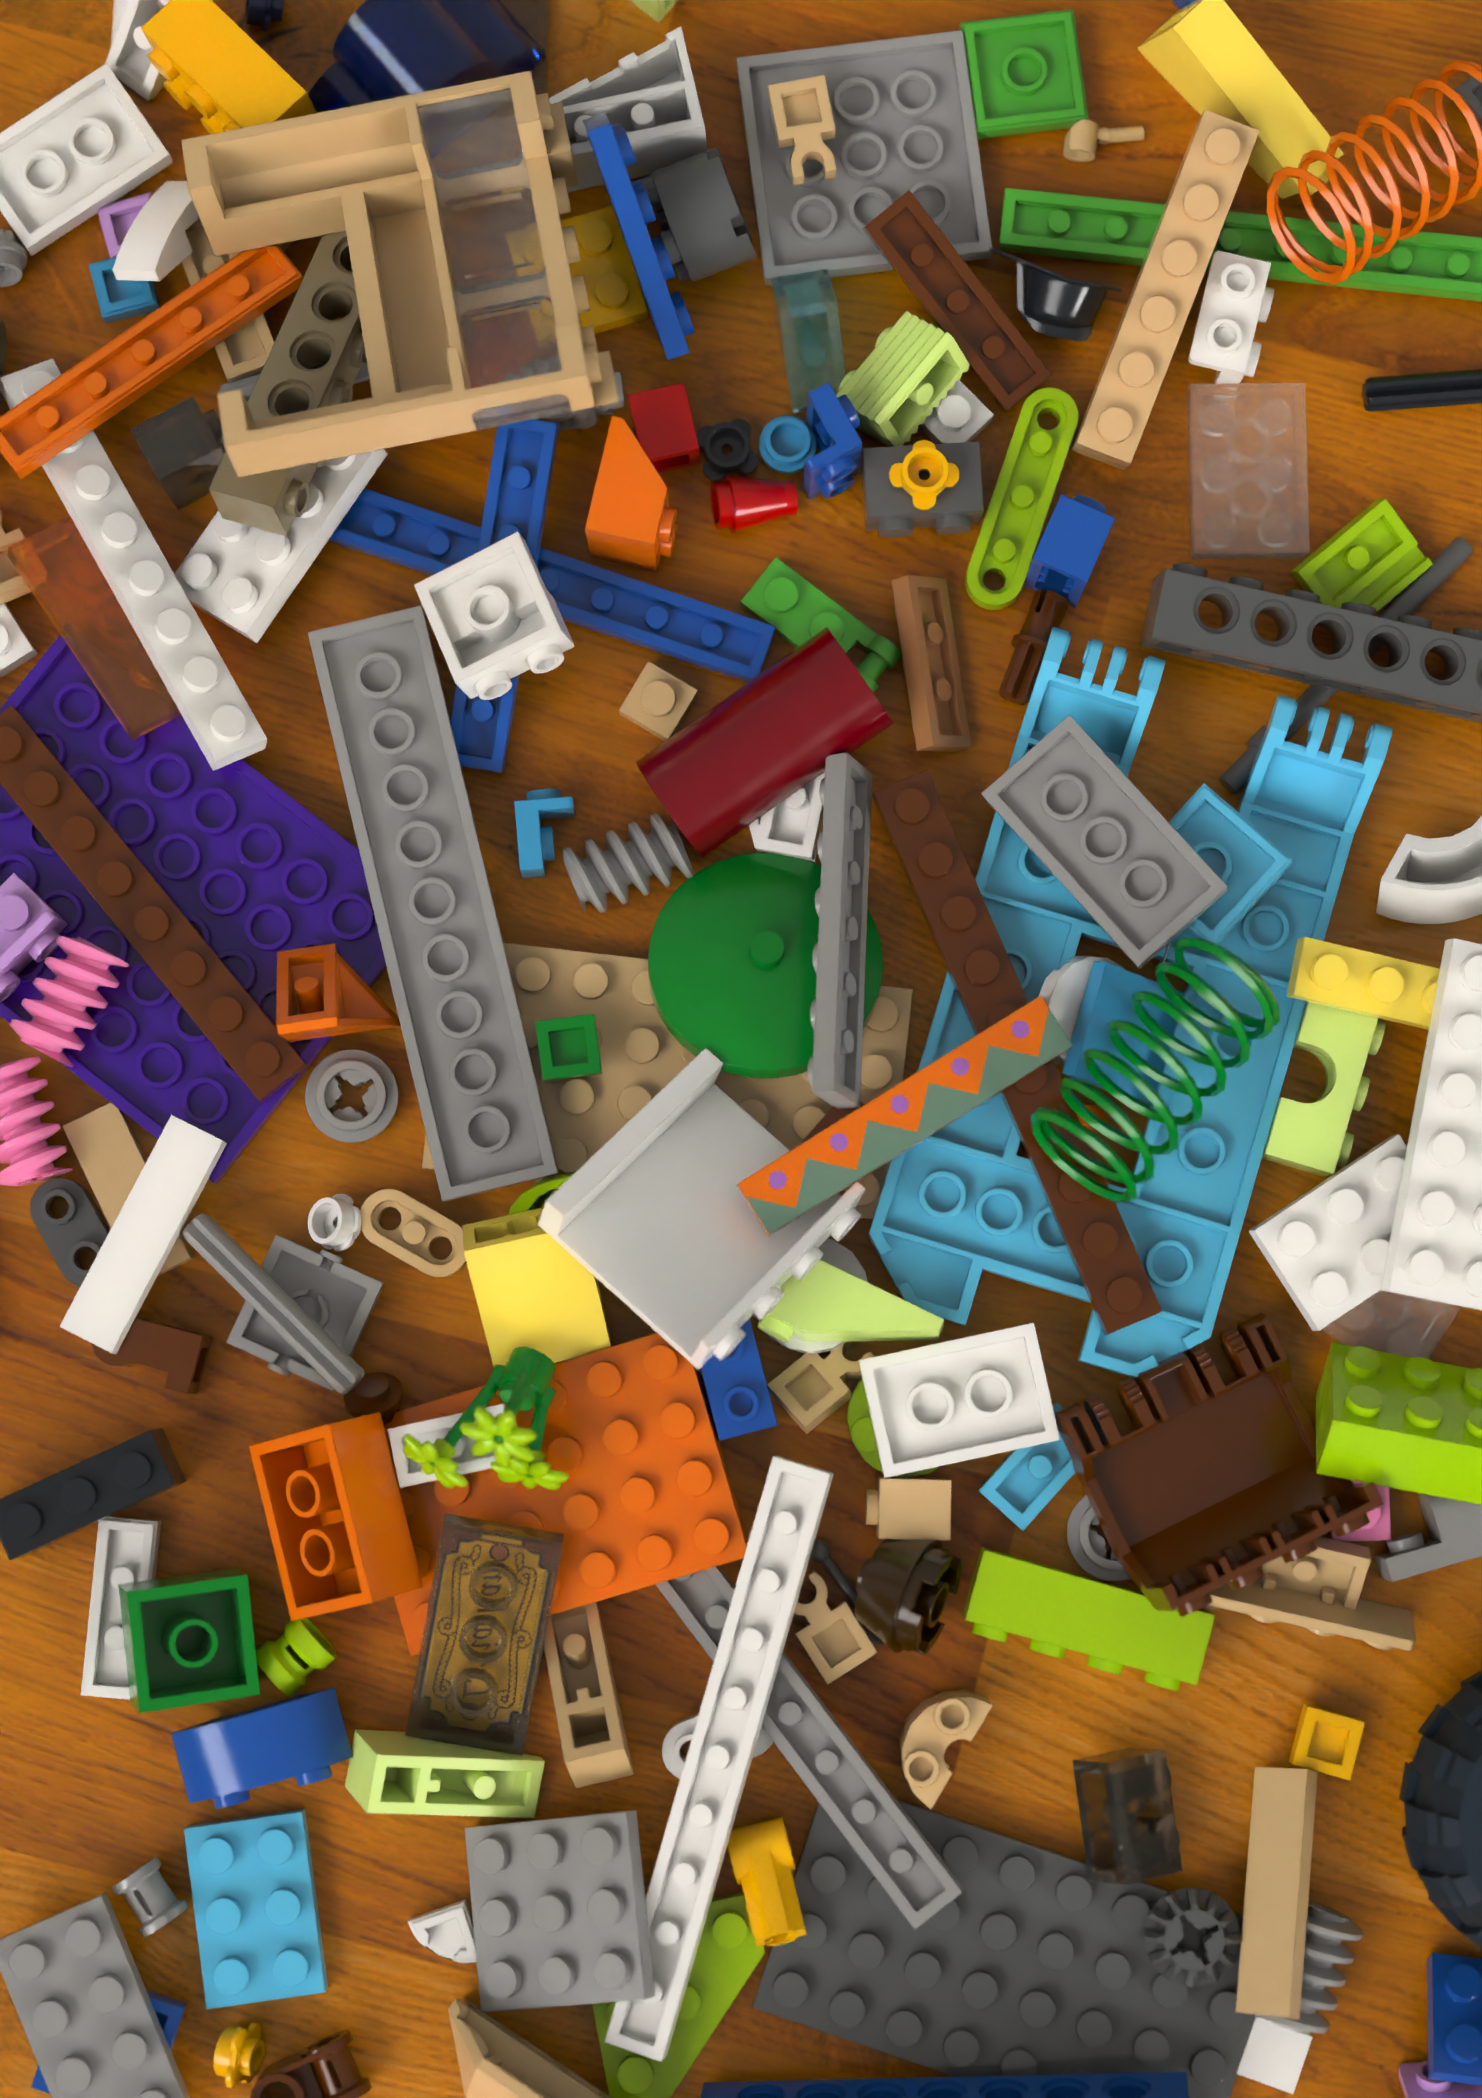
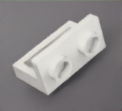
M1216 251L1211 260L1188 361L1193 365L1217 370L1213 388L1235 393L1244 376L1253 377L1261 351V343L1254 342L1253 338L1257 321L1266 323L1273 300L1274 289L1266 287L1271 263L1223 251Z

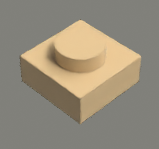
M648 661L621 705L619 714L666 741L679 728L697 698L698 690Z

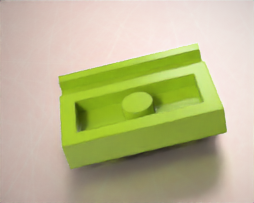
M1380 498L1372 502L1295 567L1291 574L1304 591L1320 596V604L1341 608L1342 603L1353 602L1372 606L1378 612L1430 568L1433 563L1429 557H1425L1417 547L1419 543L1387 499Z

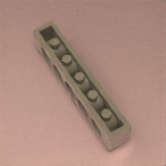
M346 231L322 235L247 404L254 421L352 402V386L359 370L367 367V359ZM346 316L340 320H335L338 317ZM319 364H325L320 368L312 369L313 367ZM226 451L209 487V491L223 519L287 536L294 518L302 516L307 507L310 493L309 484L316 468L324 466L327 460L238 477Z

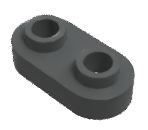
M56 1178L43 1183L33 1194L30 1203L31 1217L63 1276L70 1283L80 1287L89 1269H83L79 1264L78 1257L80 1252L90 1247L98 1254L110 1230L91 1195L83 1185L73 1180ZM62 1196L67 1200L69 1209L64 1217L57 1219L51 1214L50 1205L55 1198Z

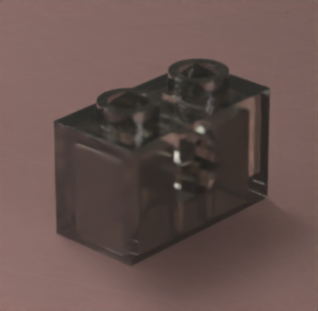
M192 396L130 429L157 480L178 510L210 493L209 487L226 452L221 421L214 409L203 413Z
M1125 1748L1072 1760L1089 1881L1129 1885L1183 1871L1179 1849L1180 1835L1176 1827L1171 1793L1172 1779L1167 1765L1166 1751L1161 1749Z

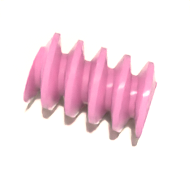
M58 936L56 943L67 954L66 959L47 957L44 961L46 966L56 976L55 979L35 977L33 984L44 996L43 1000L24 998L21 1004L33 1017L32 1020L12 1019L9 1025L20 1036L22 1042L73 1068L74 1065L62 1051L64 1048L83 1050L85 1044L74 1032L75 1027L90 1030L95 1028L97 1023L85 1009L87 1007L105 1009L108 1002L98 992V986L117 988L120 983L108 969L109 966L129 967L130 964L80 937Z
M39 1056L0 1065V1141H3L0 1144V1163L10 1164L0 1172V1185L25 1186L53 1179L73 1170L72 1168L54 1167L53 1161L67 1152V1148L62 1145H48L46 1140L58 1132L61 1127L60 1123L41 1122L40 1116L55 1106L53 1101L35 1100L34 1098L36 1092L48 1085L47 1079L28 1077L27 1072L42 1062Z

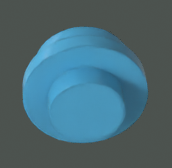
M777 417L771 420L761 432L759 439L760 455L765 464L776 472L783 474L797 473L805 469V461L815 455V434L809 424L798 417Z

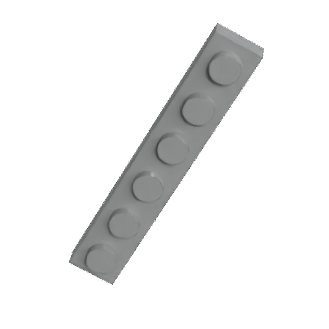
M847 752L826 757L825 778L821 780L819 788L824 813L823 832L819 834L817 840V851L821 861V884L815 893V908L819 917L818 943L815 944L812 953L813 966L817 974L816 999L812 1001L810 1007V1019L814 1029L813 1056L808 1062V1079L812 1087V1093L838 1110L860 1107L872 773Z

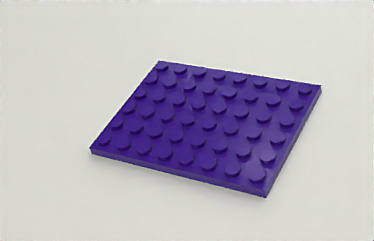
M67 625L0 708V714L10 705L19 711L275 1026L277 952L335 943L337 953L372 988L385 972L387 966L359 849L244 760L240 759L213 771L180 711ZM0 784V886L13 873L17 874L68 924L59 933L60 936L80 937L130 964L129 967L109 966L108 969L120 983L117 988L98 986V992L108 1002V1005L105 1009L87 1007L85 1009L97 1025L92 1030L75 1027L74 1032L84 1042L85 1046L83 1050L64 1048L62 1052L74 1066L71 1068L63 1063L61 1064L157 1139H159L170 1116L173 1115L226 1142L227 1145L209 1177L213 1183L218 1184L333 1036L289 1042L308 1066L263 1103L259 1102ZM58 946L48 957L66 959L67 954ZM33 959L17 975L21 979L20 984L9 997L0 1003V1016L10 1023L12 1019L32 1020L33 1017L26 1011L21 1002L24 998L43 1000L44 996L34 986L33 981L35 977L55 979L54 973L44 963L46 959L38 963Z

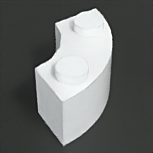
M1482 816L1472 827L1450 837L1428 839L1406 834L1381 878L1376 913L1390 919L1417 924L1452 923L1482 914Z

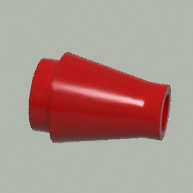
M726 475L724 482H715L711 485V510L717 529L729 528L731 533H735L783 516L796 515L798 511L797 490L793 480L772 481Z

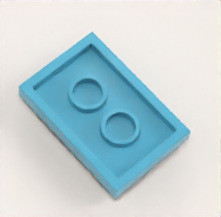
M305 1808L186 1826L184 1834L206 2009L326 1992L328 1981Z

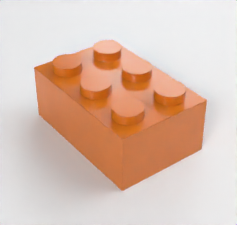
M380 1412L326 1424L249 1446L291 1621L370 1604L423 1588Z

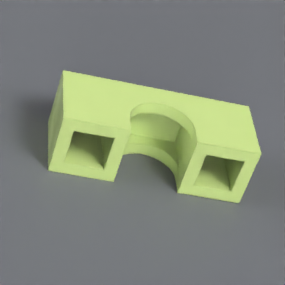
M1306 1001L1294 1048L1307 1051L1318 1058L1326 1074L1325 1088L1321 1096L1314 1103H1301L1284 1097L1278 1099L1262 1159L1322 1177L1334 1174L1336 1166L1344 1167L1346 1165L1354 1139V1134L1346 1132L1352 1110L1360 1111L1365 1102L1370 1078L1364 1077L1362 1074L1368 1054L1375 1056L1380 1048L1385 1032V1022L1378 1020L1376 1017Z

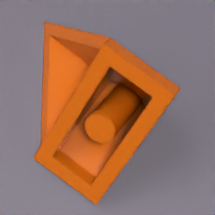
M335 943L277 952L276 1027L278 1035L287 1041L295 1042L400 1026L399 1017L337 953Z

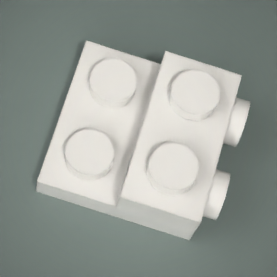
M519 532L414 585L455 684L470 699L478 695L482 700L498 698L511 689L512 682L510 679L529 669L537 674L549 672L562 664L564 661L563 652L575 647L554 597L546 589L526 541Z

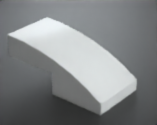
M166 181L143 206L130 226L117 254L113 267L117 280L160 281L193 252L185 230L200 217L189 193L187 181Z

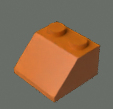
M612 416L585 526L590 557L657 572L661 555L671 557L678 530V523H675L677 509L669 507L667 486L624 418Z

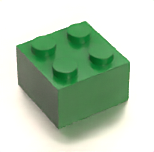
M235 1567L118 1584L130 1703L139 1713L260 1695L248 1574Z

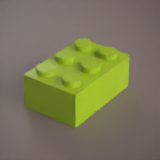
M1332 1342L1316 1392V1473L1364 1483L1373 1482L1375 1485L1482 1505V1368L1471 1369L1434 1362L1423 1357L1413 1358L1376 1351L1365 1346H1349Z

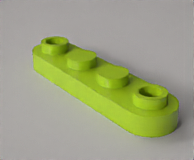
M1052 387L1036 390L1028 396L1022 406L965 577V587L969 597L982 608L1000 610L1008 607L1018 598L1023 587L1078 423L1077 405L1072 397L1063 390ZM1043 414H1050L1056 418L1058 426L1052 430H1045L1040 427L1037 418ZM990 573L998 574L1003 578L1004 586L999 590H990L985 586L983 578Z

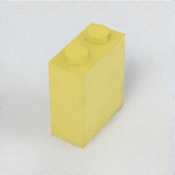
M544 1207L462 1225L464 1254L493 1367L495 1365L505 1366L512 1350L517 1347L535 1349L549 1357L553 1363L611 1347L609 1325L598 1279L538 1225Z

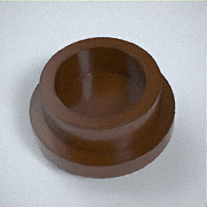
M381 1372L365 1374L354 1389L344 1394L345 1406L351 1416L356 1418L380 1412L383 1425L392 1421L395 1412L400 1411V1406L404 1399L400 1381L390 1374Z

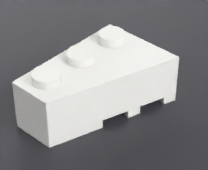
M681 26L665 34L666 41L639 56H636L633 52L618 60L619 67L596 80L589 82L585 78L549 98L550 104L562 102L578 180V185L567 187L568 192L604 185L582 121L602 113L606 114L611 126L621 123L623 128H625L636 163L626 166L630 179L651 175V172L707 150L705 125Z

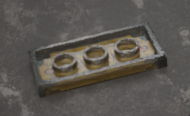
M445 1513L405 1736L523 1756L564 1534Z

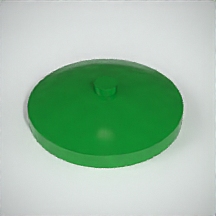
M775 853L739 855L713 863L698 871L693 877L687 879L667 900L656 920L650 939L648 953L650 991L655 1007L667 1029L694 1056L697 1057L707 1048L723 1063L721 1070L744 1077L781 1078L808 1072V1062L813 1056L814 1029L810 1019V1007L812 1001L816 999L817 974L813 966L812 953L815 944L818 943L819 917L815 908V893L821 884V866L804 859ZM868 909L863 1029L871 1018L876 1006L883 972L881 941Z

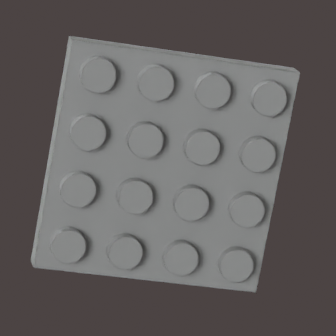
M963 30L736 58L765 286L894 270L863 231V228L908 190L911 191L964 261L991 258L992 252L989 251V248H992ZM825 75L836 130L835 138L822 141L834 155L837 169L836 178L825 180L822 164L817 160H808L802 165L804 184L793 186L790 169L794 146L778 148L768 98V85Z

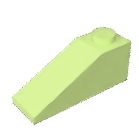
M819 1260L802 1280L799 1281L791 1275L779 1287L785 1293L783 1298L757 1325L764 1333L783 1342H789L792 1336L805 1342L938 1341L943 1331L944 1319Z
M355 1730L351 1749L353 1757L349 1760L345 1788L366 1813L535 1818L545 1760L539 1756L414 1732Z

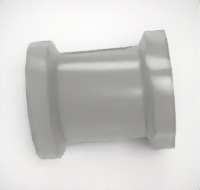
M157 1856L111 1887L115 1895L122 1894L139 1919L142 1924L139 1932L143 1938L163 1927L189 1907L185 1899L177 1900L158 1869L162 1863Z

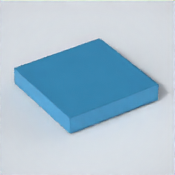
M1093 961L1071 1038L1073 1046L1067 1052L1061 1074L1104 1089L1087 1070L1083 1053L1088 1049H1100L1123 1060L1156 1090L1158 1082L1136 1068L1112 1043L1107 1024L1112 1020H1124L1134 1023L1169 1048L1166 1043L1156 1037L1141 1022L1134 1012L1131 995L1137 991L1155 993L1172 1002L1158 985V982L1108 962ZM1142 1001V1005L1150 1016L1166 1031L1173 1034L1176 1020L1151 1003ZM1118 1030L1125 1042L1140 1057L1162 1071L1164 1060L1139 1039L1125 1031ZM1094 1059L1100 1069L1121 1089L1148 1106L1152 1105L1146 1096L1121 1073L1104 1062Z

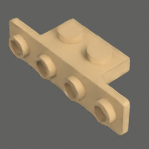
M1321 1536L1314 1539L1318 1547L1314 1552L1289 1563H1285L1282 1556L1262 1566L1266 1575L1259 1580L1235 1590L1232 1589L1230 1583H1227L1209 1592L1213 1602L1202 1608L1207 1610L1222 1608L1248 1614L1253 1619L1264 1623L1280 1621L1302 1626L1321 1636H1334L1337 1634L1359 1639L1375 1648L1383 1650L1398 1648L1412 1651L1416 1641L1413 1617L1409 1610L1359 1599L1371 1562L1370 1548Z

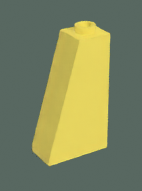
M1196 0L1178 10L1137 48L1200 115L1203 114L1204 110H1208L1259 130L1247 164L1268 185L1273 174L1286 166L1298 168L1303 154L1312 150L1326 152L1331 136L1224 0ZM1339 147L1334 155L1337 159L1344 154ZM1316 161L1309 164L1308 172L1325 183L1329 181L1326 162ZM1291 177L1280 183L1278 196L1281 199L1299 193L1298 178ZM1307 182V187L1310 192V195L1318 191L1314 186Z

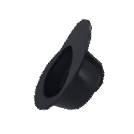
M989 248L990 252L1016 263L1017 308L1022 319L1034 331L1046 336L1080 342L1087 340L1091 335L1094 322L1097 319L1108 290L1122 292L1121 288L1069 279L1008 253Z

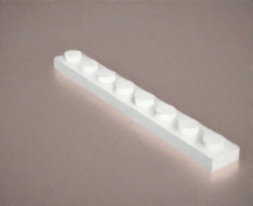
M52 358L0 377V392L9 408L12 409L62 374ZM92 430L44 463L42 467L212 770H217L264 750L268 740Z

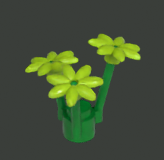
M528 1347L514 1348L505 1366L495 1365L487 1384L444 1439L437 1438L433 1444L430 1441H425L423 1445L413 1436L406 1433L404 1436L405 1445L403 1446V1453L413 1461L421 1463L420 1469L423 1474L431 1475L434 1473L439 1482L446 1488H453L455 1485L464 1487L468 1484V1481L455 1471L459 1465L451 1459L456 1454L454 1446L465 1434L469 1438L477 1440L471 1449L474 1455L484 1456L494 1450L496 1461L491 1462V1467L498 1473L500 1481L506 1483L522 1481V1486L527 1489L535 1488L537 1484L550 1490L559 1489L562 1482L569 1479V1474L550 1470L551 1464L544 1462L545 1454L541 1452L548 1409L556 1393L549 1386L556 1370L555 1364L549 1357L535 1349ZM500 1390L499 1397L507 1405L503 1413L498 1414L494 1418L484 1408L496 1392ZM534 1405L535 1410L531 1429L517 1428L516 1416L518 1411L531 1410Z

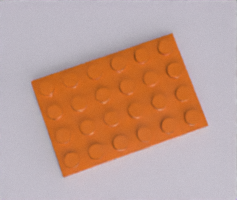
M655 1333L555 1364L556 1370L549 1386L556 1393L548 1409L541 1452L545 1454L544 1462L551 1464L550 1470L569 1474V1479L562 1482L559 1489L550 1490L538 1484L535 1488L527 1489L522 1486V1481L506 1483L500 1481L498 1473L492 1468L462 1474L461 1476L468 1481V1484L464 1487L455 1485L453 1488H446L439 1480L402 1488L399 1487L423 1588L394 1596L410 1656L424 1653L427 1650L445 1549H456L458 1538L474 1537L479 1534L481 1528L523 1534L529 1547L543 1552L542 1564L551 1566L546 1601L543 1604L545 1605L543 1617L744 1558L748 1538L699 1371L662 1336ZM485 1385L395 1412L392 1421L385 1424L384 1429L396 1478L397 1473L388 1429L463 1413ZM500 1390L496 1392L486 1407L504 1404L499 1397ZM534 1405L531 1410L518 1411L516 1416L517 1428L531 1429L535 1410Z

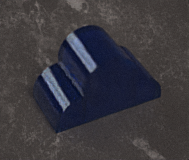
M366 0L349 18L335 41L333 48L335 63L316 81L308 95L316 112L320 113L532 71L547 58V54L500 0ZM497 92L423 108L420 116L425 130L430 158L434 157L507 92Z

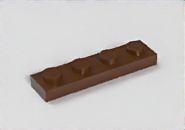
M910 190L863 228V231L936 325L955 339L969 362L971 370L1004 412L1012 408L1052 375Z

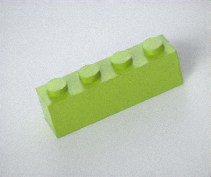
M984 1547L979 1548L961 1614L965 1620L974 1622L972 1633L1006 1642L1008 1633H1013L1030 1638L1029 1649L1062 1659L1066 1649L1089 1655L1086 1663L1087 1666L1121 1675L1123 1665L1146 1671L1144 1682L1173 1691L1179 1690L1181 1681L1197 1686L1215 1619L1214 1614L1203 1609L1185 1616H1179L1177 1609L1173 1611L1156 1610L1143 1592Z

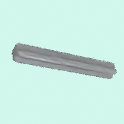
M201 1213L185 1227L182 1233L183 1238L338 1393L346 1394L359 1384L365 1375L364 1370L210 1216Z

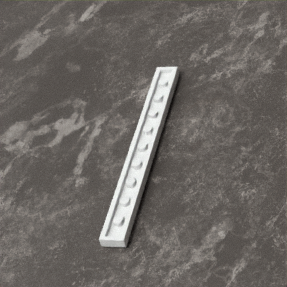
M773 1456L646 1896L655 1997L645 2000L616 2002L605 2039L606 2043L660 2062L668 2054L834 1475L832 1472L780 1456Z

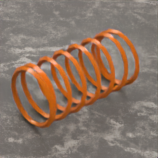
M1456 60L1444 66L1437 80L1425 79L1415 84L1410 98L1398 96L1388 101L1382 116L1369 114L1359 119L1354 134L1340 132L1332 136L1326 152L1312 150L1303 154L1298 168L1286 166L1273 174L1267 187V214L1269 222L1282 251L1297 269L1316 281L1333 285L1347 280L1350 275L1361 271L1369 258L1376 259L1389 253L1397 240L1404 241L1418 234L1425 222L1432 223L1446 216L1453 205H1460L1475 197L1482 187V129L1474 111L1463 96L1446 83L1450 76L1458 72L1470 74L1482 83V66L1475 62ZM1431 89L1435 90L1434 108L1436 116L1419 102L1421 95ZM1443 93L1455 102L1466 117L1475 138L1478 161L1472 158L1457 141L1447 122L1443 105ZM1402 107L1410 108V122L1417 142L1429 160L1445 175L1450 177L1448 194L1438 193L1430 189L1428 172L1421 154L1406 131L1391 120L1394 111ZM1418 114L1426 119L1437 134L1446 154L1448 164L1436 153L1425 136ZM1373 125L1382 126V138L1390 160L1402 178L1417 192L1422 194L1420 212L1411 211L1401 205L1399 188L1389 165L1378 150L1363 139L1367 128ZM1391 133L1399 139L1410 154L1419 179L1409 171L1398 154ZM1346 142L1354 144L1355 158L1362 177L1374 195L1393 211L1392 229H1384L1372 222L1370 206L1360 183L1349 168L1334 157L1338 146ZM1364 152L1369 155L1381 172L1390 196L1382 189L1370 171ZM1456 154L1465 164L1477 170L1476 176H1466L1458 171ZM1316 161L1326 162L1327 176L1333 191L1325 182L1307 171L1309 164ZM1337 172L1340 173L1352 190L1360 211L1353 205L1342 188ZM1291 177L1298 178L1300 197L1306 212L1318 230L1335 246L1347 251V259L1343 266L1328 265L1320 261L1298 242L1286 224L1279 206L1278 189L1281 182ZM1307 182L1314 186L1331 205L1342 226L1345 240L1326 224L1316 209L1308 190ZM1458 182L1468 186L1467 189L1457 193ZM1430 199L1441 203L1439 207L1429 211ZM1347 213L1364 228L1363 247H1356L1353 228ZM1402 216L1413 221L1411 225L1401 229ZM1373 234L1384 238V242L1372 247Z

